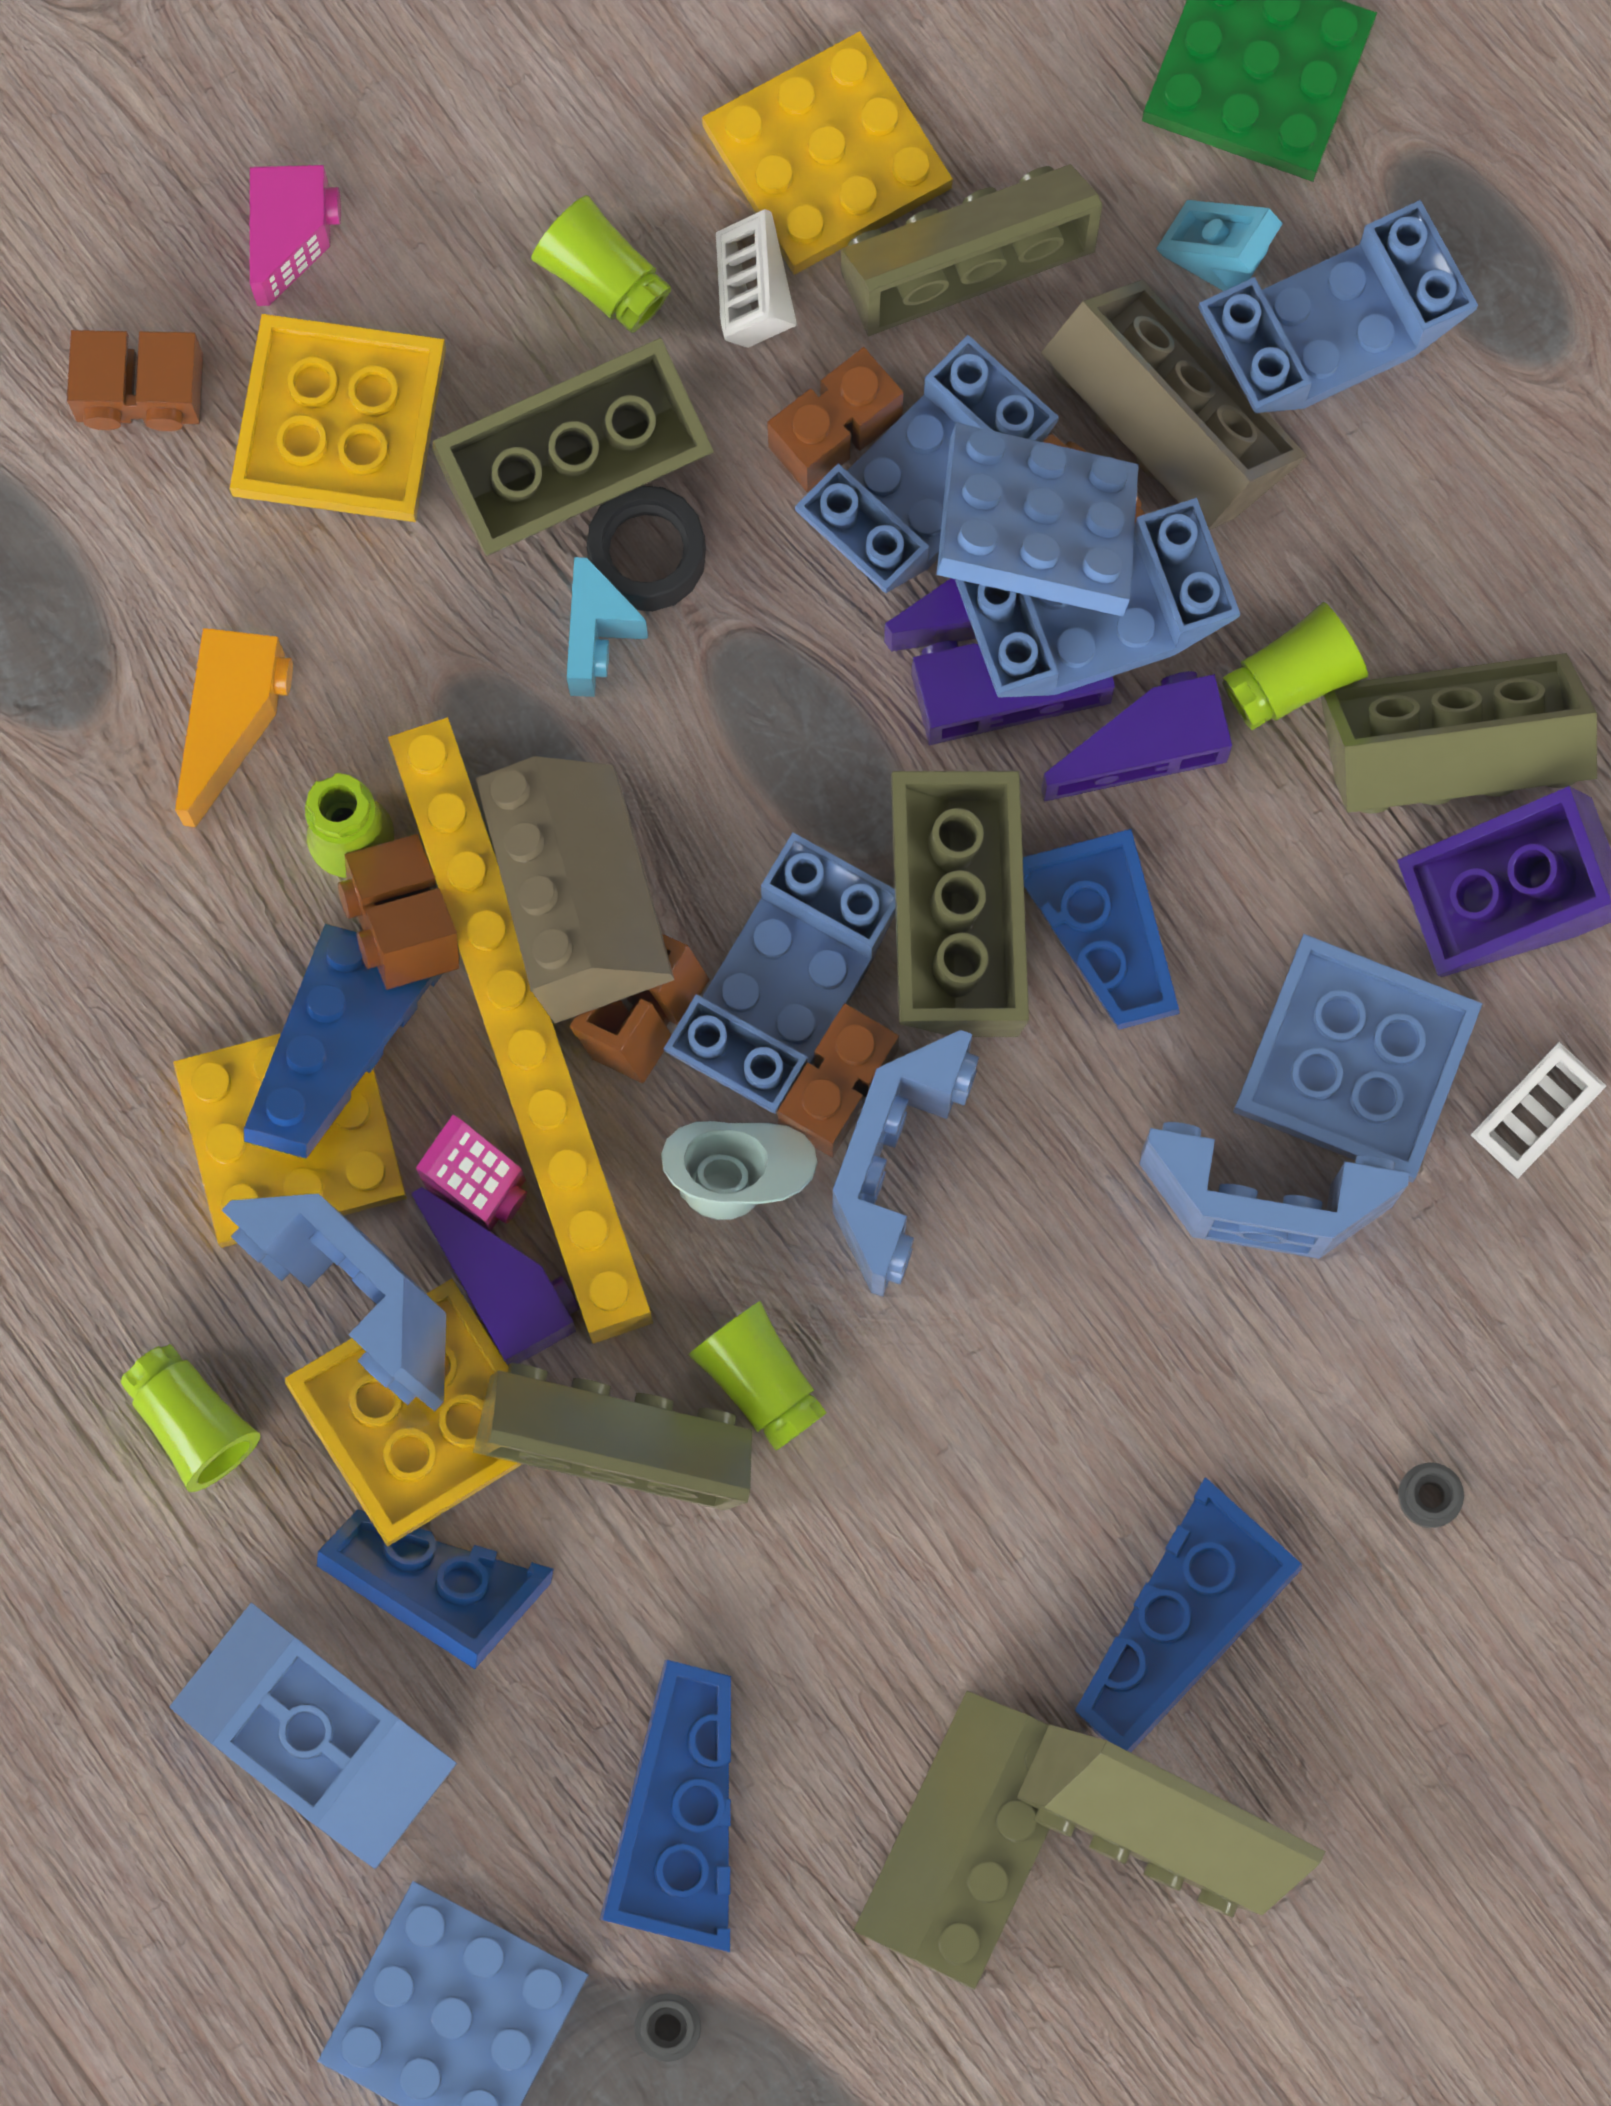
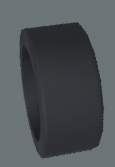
M642 485L600 505L589 524L586 546L588 560L636 610L653 612L676 605L693 591L704 572L706 544L699 515L683 497L664 487ZM642 515L658 516L670 521L680 532L684 545L682 559L676 570L666 578L653 582L633 581L623 576L613 565L610 555L611 538L616 529L626 520Z

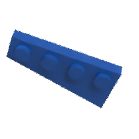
M325 924L244 1126V1142L307 1158L351 1099L353 1088L365 1072L370 1073L383 1056L385 1045L399 1026L404 1028L417 1010L418 1001L430 985L434 987L443 974L386 990L378 967L366 968L359 949L357 932Z
M1206 1477L1197 1490L1194 1501L1181 1525L1177 1526L1165 1548L1166 1552L1148 1583L1146 1582L1135 1601L1134 1609L1119 1636L1115 1637L1075 1709L1076 1715L1098 1736L1130 1753L1302 1570L1301 1562Z
M671 1660L664 1661L599 1920L730 1952V1928H728L731 1868L729 1866V1826H731V1799H729L731 1676Z

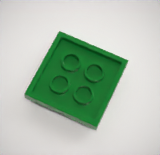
M1187 0L1143 111L1142 122L1314 182L1373 28L1377 12L1343 0Z

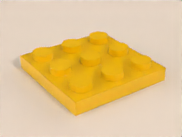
M861 31L702 117L704 130L755 213L764 209L772 212L781 255L794 275L848 246L849 242L856 236L867 231L877 230L952 189L953 178Z
M261 314L229 488L232 496L416 522L446 352L445 340Z
M281 1033L173 1061L217 1242L221 1248L238 1244L231 1235L239 1227L222 1211L231 1200L320 1194L344 1216L407 1199L374 1068L370 1073L365 1072L351 1091V1099L309 1156L302 1158L244 1142V1126Z
M452 1278L426 1293L446 1312L444 1402L436 1411L432 1410L417 1397L407 1405L388 1387H384L358 1362V1359L366 1351L353 1338L285 1377L286 1386L387 1547L522 1465L521 1463L473 1453L490 1376L498 1370L508 1372L509 1367Z

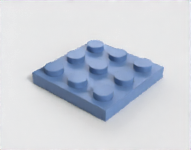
M956 423L949 445L936 575L1123 617L1131 594L1139 464Z
M1303 934L1233 1112L1353 1160H1356V1156L1360 1155L1377 1156L1395 1162L1394 1170L1410 1172L1409 1182L1413 1183L1483 1003Z
M412 1881L317 2062L399 2106H521L589 1974L421 1884Z

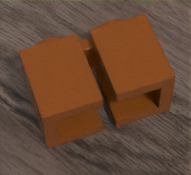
M71 330L67 402L77 422H83L85 426L92 429L114 430L120 428L121 423H132V419H143L147 427L158 431H177L182 429L183 424H200L203 352L195 332L139 331L136 395H134L136 352L134 349H128L129 335L127 331Z
M863 347L820 380L819 397L810 388L767 422L768 448L805 491L808 492L838 463L842 466L850 459L851 434L845 427L852 422V443L861 451L903 416L904 392L867 349Z
M418 834L344 854L347 880L338 882L341 903L348 919L359 918L363 931L357 932V940L363 961L367 969L378 967L386 990L459 969L457 931L440 889L430 890L429 888L436 885L435 876Z
M662 934L675 980L627 997L628 1002L633 1004L629 1012L622 1001L618 1000L577 1015L569 1026L592 1060L644 1084L664 1052V1047L672 1035L667 1025L669 1022L678 1025L695 995L700 996L710 980L690 947L665 934Z
M844 1003L814 1051V1066L807 1062L778 1109V1124L789 1126L803 1133L815 1148L833 1158L861 1113L863 1096L867 1097L876 1069L892 1062L896 1056L899 1047V1035ZM857 1082L858 1092L853 1089Z

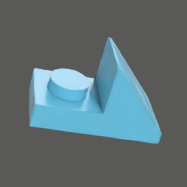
M1187 200L1156 249L1163 257L1220 290L1225 291L1251 278L1267 254L1270 243L1283 223L1270 208Z
M574 557L567 683L570 696L595 697L596 677H607L609 665V640L599 639V637L647 639V623L634 606L587 558Z

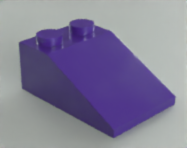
M1571 786L1397 860L1439 977H1445L1575 938L1611 923V848L1592 797Z

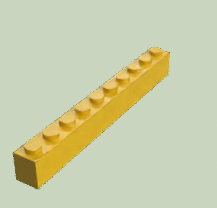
M447 717L389 736L388 740L438 888L441 891L457 931L458 947L592 1344L653 1324L651 1312L551 1018L530 989L499 866L449 719Z

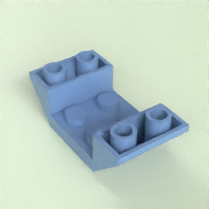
M1419 200L1365 225L1360 244L1265 289H1261L1256 278L1253 277L1200 302L1198 308L1255 413L1305 409L1415 357L1477 310L1478 304L1423 203Z
M967 335L925 377L924 395L848 470H845L838 463L795 506V511L883 592L887 593L928 570L938 560L949 445L955 424L961 423L1043 442L1058 422L1059 416L974 339Z
M1197 498L1136 518L1131 594L1123 617L955 579L997 697L1057 695L1172 657L1240 617L1238 605Z
M792 832L761 884V899L703 997L696 994L665 1045L664 1052L776 1114L807 1062L811 1065L814 1063L815 1049L843 1004L848 1005L870 968L896 913L895 889Z
M959 1030L876 1069L833 1187L832 1212L870 1292L883 1297L889 1281L901 1284L913 1251L912 1244L914 1241V1237L905 1235L906 1215L875 1205L886 1174L884 1169L887 1159L880 1157L884 1145L896 1147L907 1117V1105L945 1119L949 1116L953 1102L965 1106L977 1073L976 1067L979 1056L970 1054L971 1033Z
M1178 1122L1163 1123L1162 1130L1150 1128L1141 1151L1139 1163L1192 1237L1320 1259L1391 1209L1408 1186L1410 1172L1394 1170L1395 1162L1392 1160L1369 1155L1356 1156L1355 1163L1344 1162L1330 1184L1327 1210H1322V1201L1300 1195H1285L1283 1203L1257 1199L1258 1191L1256 1189L1236 1184H1220L1218 1192L1207 1190L1215 1139L1201 1137L1202 1130L1199 1127Z
M320 1194L231 1200L222 1209L239 1227L231 1237L258 1263L261 1262L281 1281L291 1273L310 1288L333 1262L337 1266L339 1265L353 1278L352 1281L377 1304L349 1333L366 1351L358 1359V1362L384 1387H388L407 1405L417 1397L434 1411L444 1402L446 1312L361 1230Z
M253 1603L249 1604L169 1706L170 1709L218 1750L312 1824L374 1869H377L457 1765L453 1759L377 1702Z

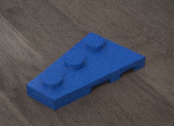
M1132 829L1023 857L1024 888L1117 1029L1120 1030L1180 1014Z
M359 1509L318 1551L316 1565L474 1669L479 1666L551 1584L554 1570L553 1568L531 1562L529 1569L496 1559L497 1551L474 1545L471 1551L436 1541L431 1531L421 1528L414 1530L387 1547L366 1512Z

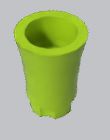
M589 195L579 198L554 221L538 242L531 257L533 262L561 278L590 300L611 320L617 319L631 333L636 332L658 312L671 292L670 285L655 274L656 268L639 254L613 227Z
M1322 602L1293 628L1265 648L1241 661V667L1224 676L1222 684L1242 720L1253 730L1271 718L1277 721L1297 708L1333 690L1368 678V671L1348 630L1327 603Z
M335 773L334 776L323 781H316L308 792L305 804V817L308 824L307 845L314 861L326 872L334 876L346 878L344 854L394 840V826L389 813L379 802L374 800L370 790L354 777ZM340 815H352L344 821L335 822Z
M761 1301L739 1314L688 1354L739 1407L757 1433L763 1429L765 1437L776 1451L827 1414L820 1402L813 1395H810L814 1388L797 1367L780 1340Z
M171 1344L164 1347L157 1346L136 1360L135 1364L121 1378V1385L133 1399V1407L151 1428L170 1457L188 1492L200 1491L222 1479L249 1456L260 1440V1433L236 1414L206 1383L190 1361L182 1360Z

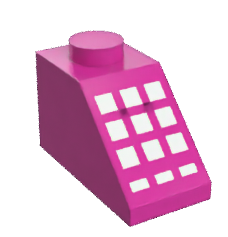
M324 165L250 167V286L257 306H270L330 247V225L341 224L339 187H329Z
M455 1115L451 1116L416 1167L426 1190L490 1232L498 1220L505 1224L510 1222L527 1196V1191L521 1188L526 1181L522 1168Z

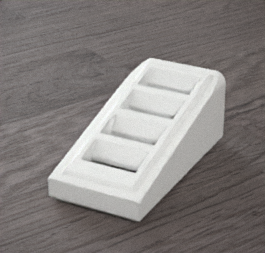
M764 209L716 232L720 320L724 340L749 348L797 326L772 212ZM755 234L754 244L738 250V241ZM756 257V265L743 270L741 263ZM757 279L758 286L747 290L746 283ZM758 300L759 307L752 310L750 303Z
M1558 1042L1473 1131L1471 1136L1518 1179L1602 1092L1606 1085ZM1555 1065L1582 1090L1574 1100L1546 1075ZM1537 1084L1565 1109L1557 1118L1529 1094ZM1519 1103L1547 1127L1539 1137L1511 1112ZM1501 1121L1529 1146L1521 1156L1494 1131Z

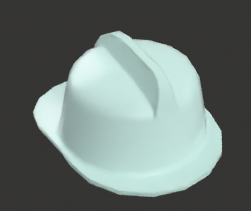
M694 1122L678 1128L669 1136L661 1153L663 1171L673 1186L680 1190L682 1199L686 1200L690 1208L700 1215L715 1220H733L746 1215L757 1204L783 1201L801 1192L813 1179L818 1164L815 1147L803 1133L789 1126L773 1123Z

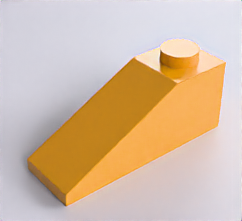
M203 628L175 811L183 826L197 827L275 717L279 695H289L293 675L292 658H285V653L277 636Z

